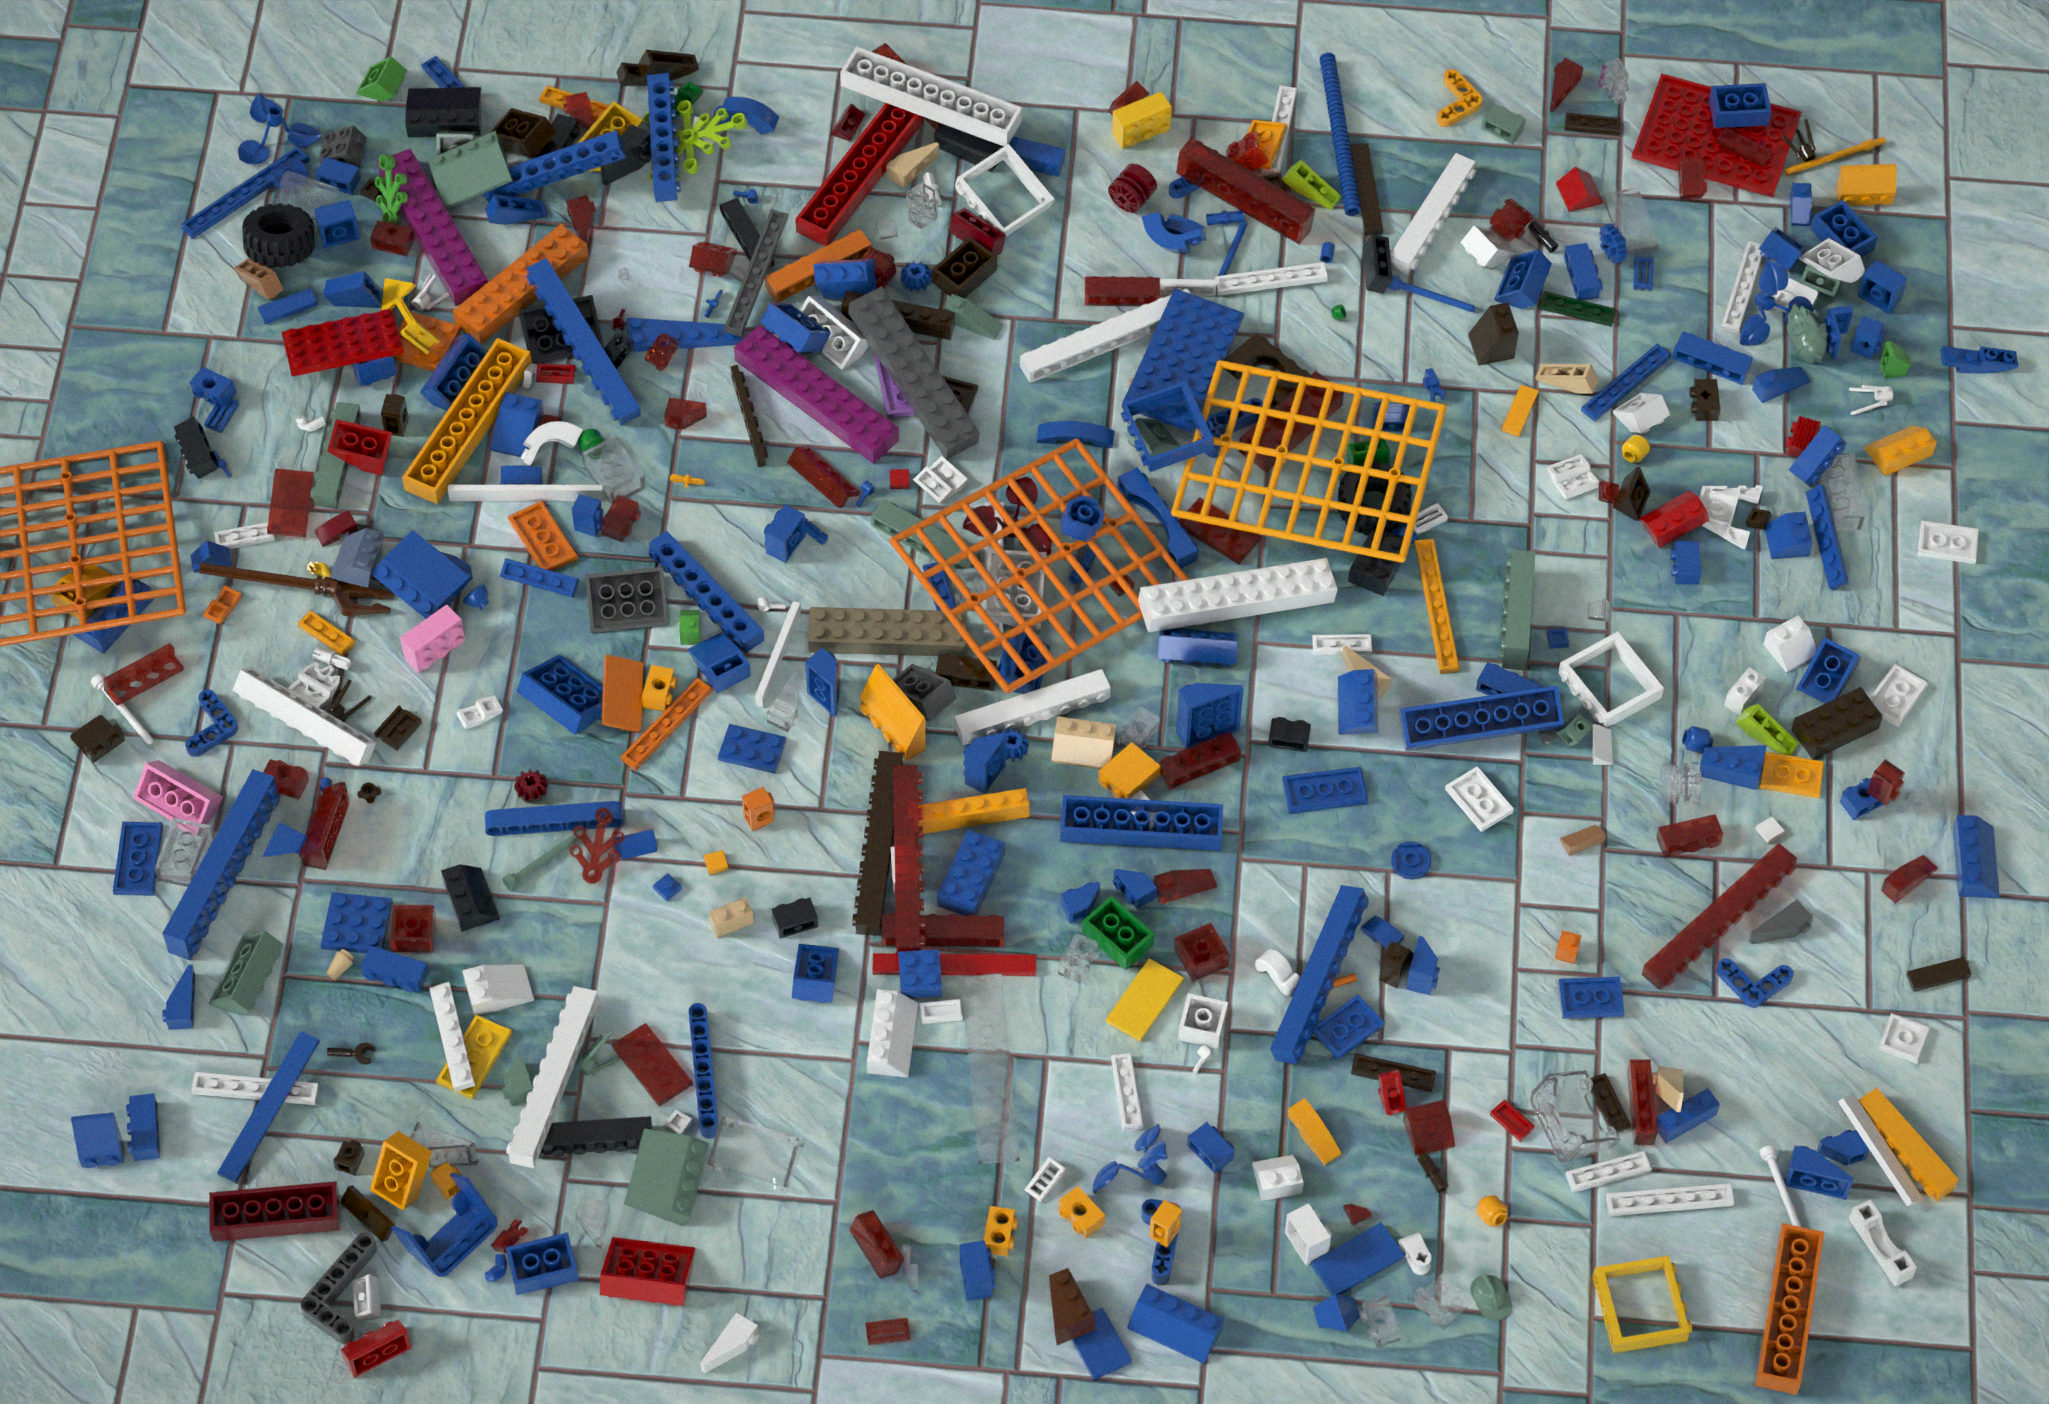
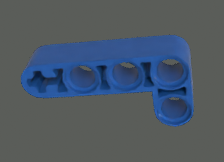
M1251 398L1242 402L1243 404L1258 407L1263 406V401L1259 398ZM1227 408L1208 416L1206 424L1212 437L1220 438L1221 435L1225 434L1232 409ZM1239 411L1233 432L1257 423L1260 415ZM1215 445V449L1206 452V455L1212 458L1218 457L1220 446Z
M1148 1199L1143 1202L1141 1219L1145 1224L1150 1225L1151 1217L1154 1215V1213L1149 1214L1146 1211L1153 1210L1156 1212L1163 1202L1162 1200ZM1178 1233L1168 1247L1156 1242L1151 1279L1157 1285H1165L1170 1280ZM1166 1251V1252H1168L1169 1254H1168V1255H1162V1254H1160V1252ZM1160 1265L1164 1266L1163 1273H1159Z

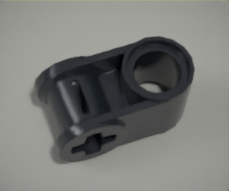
M622 333L615 334L603 348L616 369L620 367L623 360L633 350L632 341Z

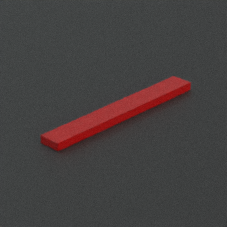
M873 953V975H900L898 953ZM940 954L941 975L1036 976V955Z

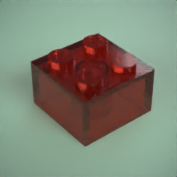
M393 905L390 936L393 952L434 953L436 926L434 905Z
M1208 923L1175 938L1174 951L1192 982L1229 966L1230 954L1212 923Z

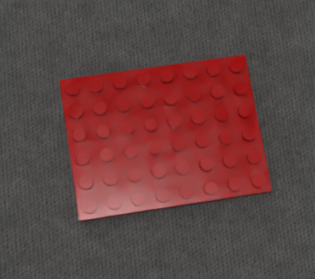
M1661 73L1633 150L1632 159L1773 198L1790 150V146L1783 139V136L1785 135L1791 142L1793 141L1802 112L1770 103L1771 116L1768 126L1714 128L1709 104L1711 87Z

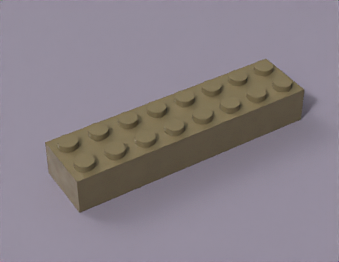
M810 607L809 653H816L821 648H824L827 652L843 654L919 656L952 654L953 656H966V641L942 610ZM964 611L956 617L967 630V611Z

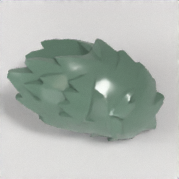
M1794 304L1791 312H1788L1787 331L1794 346L1793 348L1797 352L1796 355L1803 361H1807L1810 365L1814 362L1822 363V357L1827 347L1826 339L1828 333L1826 332V323H1824L1821 316L1815 310L1811 312L1803 306L1799 307L1797 304Z

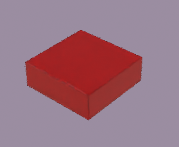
M890 469V489H909V469Z

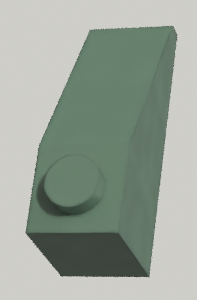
M954 294L950 296L944 307V310L955 312L956 326L995 340L1003 327L1002 323L971 301Z

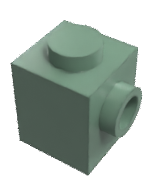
M1577 714L1571 717L1556 734L1568 747L1577 744L1592 727L1585 717Z

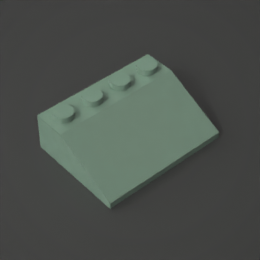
M496 131L428 159L438 193L446 209L512 182L505 147Z
M644 1129L624 1205L682 1226L691 1217L709 1143L688 1135Z

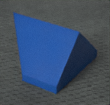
M279 823L262 857L289 853L299 854L308 836Z
M1334 1294L1313 1307L1319 1328L1326 1327L1347 1332L1360 1319L1353 1297Z

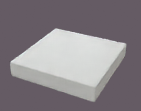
M1891 1013L1878 1050L1917 1064L1930 1027Z

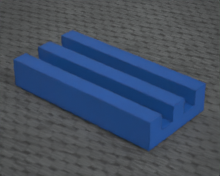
M1635 256L1633 290L1641 288L1644 291L1646 288L1648 291H1652L1654 258ZM1639 261H1642L1641 283H1638ZM1646 262H1649L1648 283H1645Z
M230 398L222 408L216 404L204 422V426L222 433L240 405L239 401H232V398ZM229 405H231V407L225 415L227 408L229 407Z

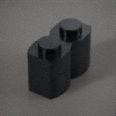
M1284 717L1272 718L1268 746L1277 749L1307 752L1311 724L1304 720L1290 721Z

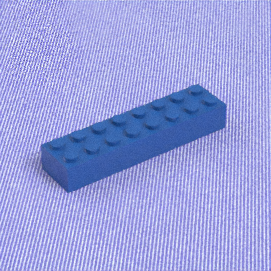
M1558 685L1401 708L1399 711L1405 751L1562 728L1564 725Z
M1063 795L1060 842L1221 851L1223 804ZM1148 812H1155L1154 827L1149 830L1150 814Z

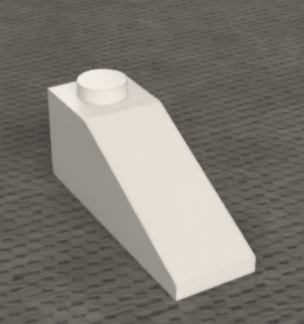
M736 1313L700 1362L701 1371L707 1373L747 1351L750 1345L753 1346L759 1338L758 1325Z

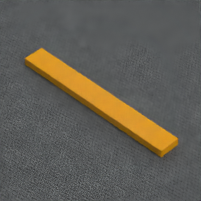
M1434 539L1415 540L1414 546L1439 673L1459 672L1460 668Z

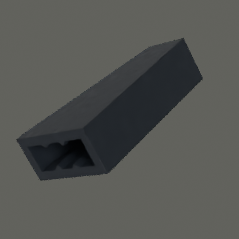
M945 124L940 129H937L933 136L935 142L939 144L940 150L974 165H977L1004 147ZM998 164L987 171L992 173Z

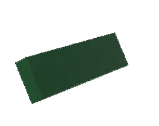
M1544 291L1539 306L1541 310L1612 327L1617 310L1616 308Z

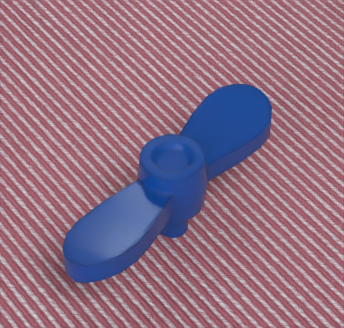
M720 290L714 299L706 300L709 303V307L705 312V317L709 318L713 309L717 308L718 300L723 290Z
M213 450L212 452L218 467L222 468L228 477H231V474L225 467L227 466L224 459H220L216 450Z

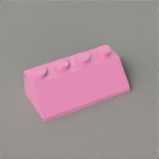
M156 760L145 764L133 799L193 834L199 835L216 815L223 796L166 763Z

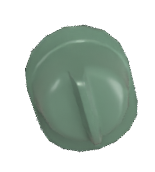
M1486 1273L1474 1279L1470 1291L1481 1314L1493 1321L1506 1318L1511 1312L1512 1304L1502 1281L1498 1277L1487 1275Z

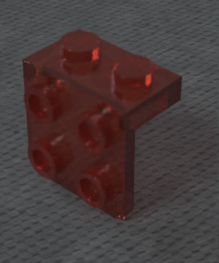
M1257 131L1247 133L1238 142H1232L1226 150V164L1237 180L1269 162L1268 157L1259 146V133Z

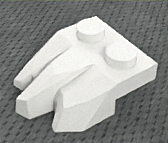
M314 662L300 671L298 679L287 689L322 709L331 701L339 685L340 676H333L334 668L332 665L319 669V664Z

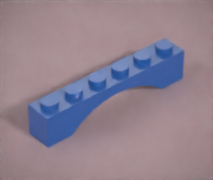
M1137 467L1118 476L1117 488L1127 501L1147 509L1161 522L1168 538V553L1180 568L1197 561L1198 545L1196 542L1191 541L1187 530L1180 526L1178 518L1171 515L1167 503L1161 500L1157 489L1150 485L1146 474L1141 473Z

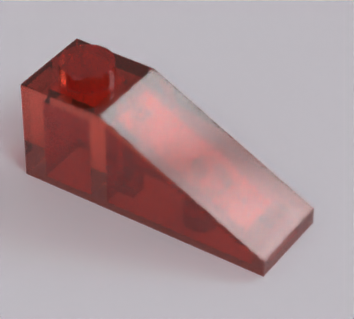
M1566 57L1561 63L1558 62L1554 68L1555 76L1549 111L1551 113L1557 109L1582 79L1584 67Z
M585 195L567 200L566 206L576 235L587 244L589 249L594 223L593 212H596L593 201L590 202L588 196Z
M1922 855L1900 866L1886 877L1881 891L1896 904L1937 871L1938 867Z
M1211 869L1172 870L1154 876V885L1157 887V898L1160 904L1217 887Z

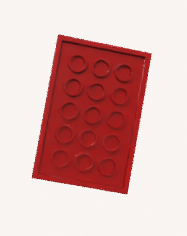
M384 309L370 314L364 313L356 317H345L341 320L326 321L322 324L307 325L302 328H292L281 332L292 377L404 354L393 309Z

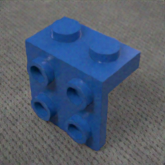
M1852 306L1829 308L1828 315L1825 316L1826 332L1828 333L1826 350L1828 354L1830 353L1832 359L1837 357L1841 343V334H1847L1853 314Z

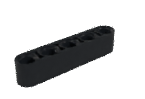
M734 198L720 204L719 209L748 260L751 261L760 234L738 198ZM772 259L769 268L775 266L774 259Z

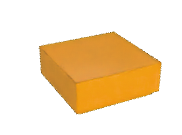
M723 850L703 855L709 875L729 870Z

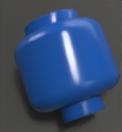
M1691 726L1684 731L1682 744L1685 745L1688 751L1703 754L1704 747H1712L1713 737H1711L1708 729Z

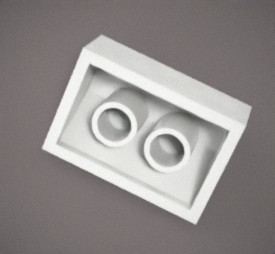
M1829 238L1799 257L1802 262L1825 275L1849 283L1857 281L1865 273L1860 255Z

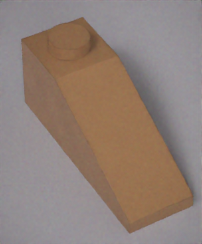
M250 258L234 267L235 271L259 295L268 300L277 297L284 290L275 271L255 263Z

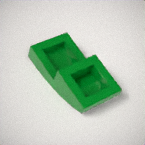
M690 81L678 88L677 95H675V105L672 106V109H675L677 117L681 115L677 110V106L681 101L688 100L693 105L703 94V90Z

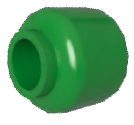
M587 429L580 434L578 444L586 456L595 457L604 451L605 441L598 430Z

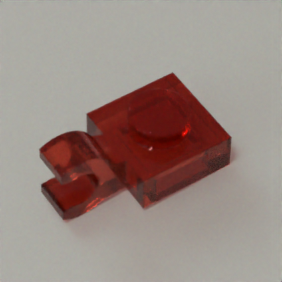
M515 1219L509 1229L503 1230L490 1246L497 1252L507 1254L505 1247L515 1245L520 1239L519 1236H524L528 1228L521 1227L518 1230L522 1221Z

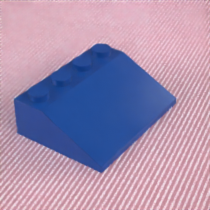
M414 530L398 543L371 573L372 576L425 619L445 605L450 606L471 578V576Z
M559 654L522 673L517 692L573 734L587 729L602 715L603 685Z
M1195 683L1193 685H1185L1179 689L1176 732L1186 750L1240 730L1243 699L1242 685Z

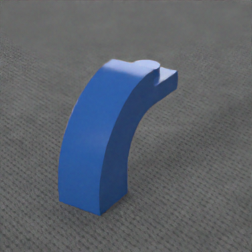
M745 97L725 98L723 105L718 106L714 111V116L720 108L726 109L729 114L728 118L720 121L718 125L731 121L732 117L737 113L744 114L747 124L755 128L761 135L774 131L779 116L768 106Z
M1160 212L1142 217L1148 236L1161 248L1169 252L1189 253L1191 252L1190 245L1196 246L1201 244L1202 241L1207 240L1206 234L1202 229L1179 235L1169 233L1164 215Z

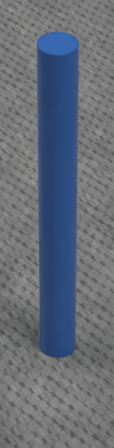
M1241 221L1218 276L1227 274L1248 226L1246 221Z

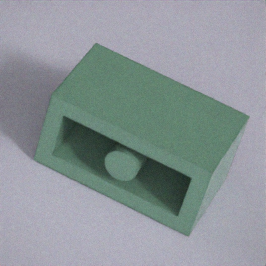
M1494 103L1483 116L1481 129L1513 145L1524 131L1525 118Z
M1809 265L1806 266L1800 280V284L1833 297L1838 295L1843 281L1831 278Z

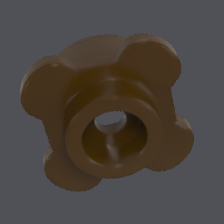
M367 782L361 786L357 796L371 804L374 803L376 796L381 794V789L373 783Z

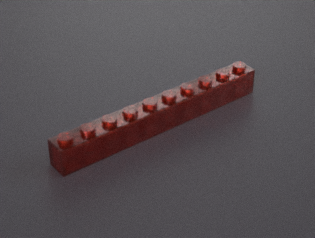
M918 765L893 766L897 956L898 952L921 951V948H925V935L921 936V929H925V919L921 917V911H924V899H920V893H924V880H920V874H924V863L920 862V856H923V844H919V838H923V826H919V820H923V808H919V802H923L922 790H918V784H922V772H918Z
M1778 843L1644 965L1642 976L1659 990L1665 985L1668 987L1678 973L1682 974L1686 971L1691 961L1695 962L1700 958L1703 950L1706 948L1710 949L1719 936L1723 937L1732 924L1736 925L1742 919L1746 911L1749 913L1753 910L1759 899L1764 900L1769 894L1770 889L1773 887L1777 888L1786 875L1790 876L1795 871L1797 857Z

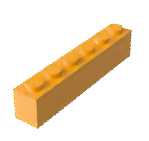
M1026 788L907 807V815L911 836L1027 818L1029 817V801Z
M1875 1088L1858 1100L1891 1151L1897 1157L1899 1163L1910 1171L1912 1178L1924 1187L1928 1196L1933 1197L1937 1202L1956 1189L1959 1181L1956 1175L1878 1088Z

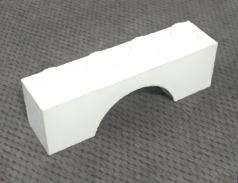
M1871 1199L1852 1208L1849 1217L1850 1222L1893 1285L1896 1287L1912 1279L1917 1269L1916 1265L1905 1250L1898 1249L1892 1243L1885 1231L1882 1215Z

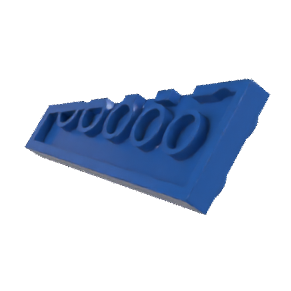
M627 318L628 339L633 343V350L631 352L737 345L741 341V337L724 332L725 324Z

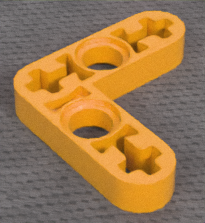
M1447 70L1444 73V84L1459 100L1438 112L1437 123L1442 127L1451 126L1481 108L1483 100L1476 89L1457 70ZM1466 88L1468 91L1460 92L1458 89ZM1461 107L1464 111L1457 112L1455 108Z

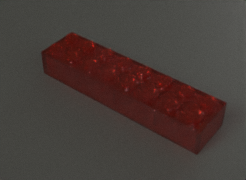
M1192 137L1179 151L1176 174L1236 209L1243 210V213L1298 245L1310 233L1315 214V208L1310 204L1304 203L1297 199L1296 196L1285 192L1279 186L1273 185L1263 177L1251 172L1248 168L1242 167L1232 159L1223 156L1217 150L1211 149Z

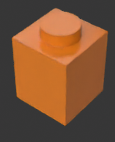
M1562 930L1555 959L1575 964L1582 935Z

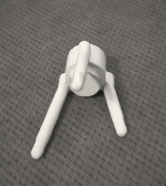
M429 274L418 294L411 301L412 305L419 311L424 309L429 311L434 305L449 296L447 292L430 303L431 298L426 292L436 278L435 274Z
M1862 385V388H1849V391L1874 393L1875 400L1879 401L1878 403L1852 411L1851 415L1880 406H1887V402L1893 399L1891 386Z

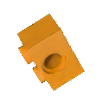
M651 665L641 697L643 708L664 712L667 706L671 705L673 699L671 692L673 688H676L678 680L675 677L674 669Z
M1079 1186L1059 1200V1214L1063 1219H1068L1077 1234H1082L1085 1239L1105 1224V1214ZM1082 1211V1212H1084L1085 1214H1084V1215H1077L1076 1212Z
M1164 1200L1150 1220L1149 1237L1165 1247L1169 1246L1181 1229L1182 1210L1176 1203H1169Z

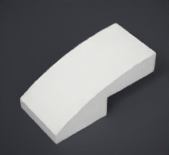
M495 695L477 700L474 706L458 710L457 716L466 730L496 717L503 712V709Z

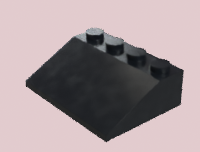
M482 88L408 89L405 118L407 137H437L439 131L476 132V136H481Z
M593 295L574 298V303L604 348ZM545 304L518 311L526 349L531 353L532 364L574 356L572 353L573 348L571 345L568 346L563 339V332L561 330L558 331L553 322L555 319L552 315L549 316L544 308Z

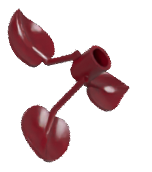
M1029 477L1016 479L1017 484L1035 505L1038 498L1035 482ZM1008 485L1006 497L1010 503L1017 504L1015 515L1012 517L1017 522L1019 521L1017 518L1021 505L1025 508L1026 506ZM979 506L973 509L992 535L997 530V522L1002 526V529L1008 527L999 517H994L995 512L993 508ZM966 516L963 529L984 537L971 519ZM1032 524L1029 529L1026 527L1021 529L1038 552H1046L1047 555L1051 554L1052 540L1040 524ZM1014 533L1007 535L1011 538L1016 537Z

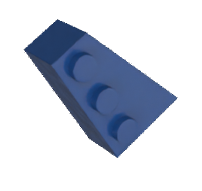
M1767 745L1704 747L1697 776L1756 790Z

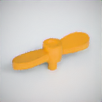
M677 474L670 475V481L684 483L686 488L691 483L696 485H705L706 483L705 480L692 478L691 475H685V477Z

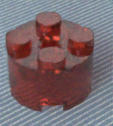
M1514 199L1505 200L1504 203L1506 205L1501 210L1497 208L1489 222L1492 225L1490 229L1508 242L1515 238L1520 239L1525 233V226L1533 218V215Z
M870 248L861 258L874 259L876 287L882 286L885 289L896 275L897 269L894 264V257L889 253L885 254L875 248Z

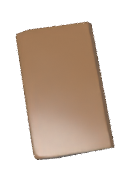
M1593 825L1560 838V841L1568 855H1572L1605 842L1606 835L1597 825Z

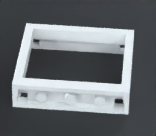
M1009 144L957 177L955 183L957 192L965 197L970 208L974 209L981 219L1004 233L1006 237L1049 209L1054 201L1052 195ZM1002 160L1005 161L1040 203L1005 228H1003L967 184Z
M1618 631L1562 661L1559 666L1558 673L1562 677L1561 680L1566 682L1570 687L1571 693L1579 698L1583 708L1591 713L1595 723L1598 722L1600 726L1609 728L1662 698L1664 687ZM1612 648L1646 692L1607 713L1573 669Z

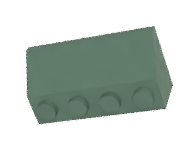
M267 931L242 936L209 1004L238 1015L250 1012L255 1006L257 996L264 988L263 984L266 978L272 972L274 962L281 954L280 950L283 943Z

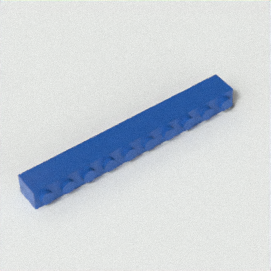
M545 258L527 267L526 279L529 285L535 287L537 298L540 301L543 300L547 314L549 316L552 315L555 319L553 321L558 331L561 330L563 332L565 343L568 346L571 345L575 359L577 361L580 360L583 364L581 366L586 376L589 375L591 377L593 388L601 393L600 398L605 406L608 405L611 409L610 415L613 420L618 421L621 426L640 416L639 405L548 259Z
M1341 885L1270 1047L1275 1061L1298 1064L1300 1058L1303 1057L1305 1046L1312 1037L1315 1023L1319 1021L1321 1009L1326 1004L1327 995L1333 988L1336 975L1340 972L1343 958L1347 956L1349 944L1354 939L1355 930L1361 923L1364 910L1368 907L1369 899L1363 888Z

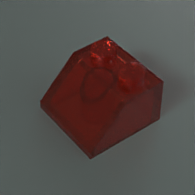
M701 241L692 247L689 267L694 268L696 272L705 273V271L712 272L713 276L723 277V275L730 272L737 249Z
M1445 1100L1404 1110L1403 1122L1415 1156L1455 1147L1451 1117Z

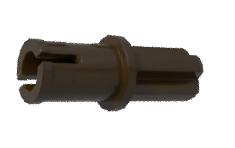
M1428 1153L1421 1154L1417 1160L1426 1173L1425 1177L1430 1179L1438 1193L1443 1192L1449 1185L1441 1175V1169L1436 1167Z

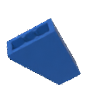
M363 271L326 280L324 296L333 306L381 308L383 291Z

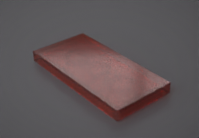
M275 468L267 534L306 537L314 472Z
M1199 497L1187 512L1200 514L1204 499ZM1211 504L1208 516L1229 520L1228 514ZM1183 518L1178 520L1180 526L1184 527L1190 535L1238 565L1262 540V536L1257 533Z
M646 1023L612 1044L613 1050L658 1107L693 1085L692 1080Z

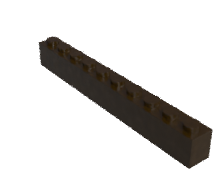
M879 751L878 758L874 759L873 769L876 770V775H872L871 787H874V792L869 794V804H872L871 809L867 810L866 821H869V827L865 826L864 838L867 839V843L862 845V856H865L864 861H860L859 873H862V879H858L857 891H860V894L855 897L854 908H857V914H853L852 926H856V934L880 936L903 768V753Z

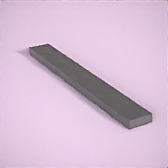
M773 209L770 210L725 324V333L742 337L788 221L789 214Z

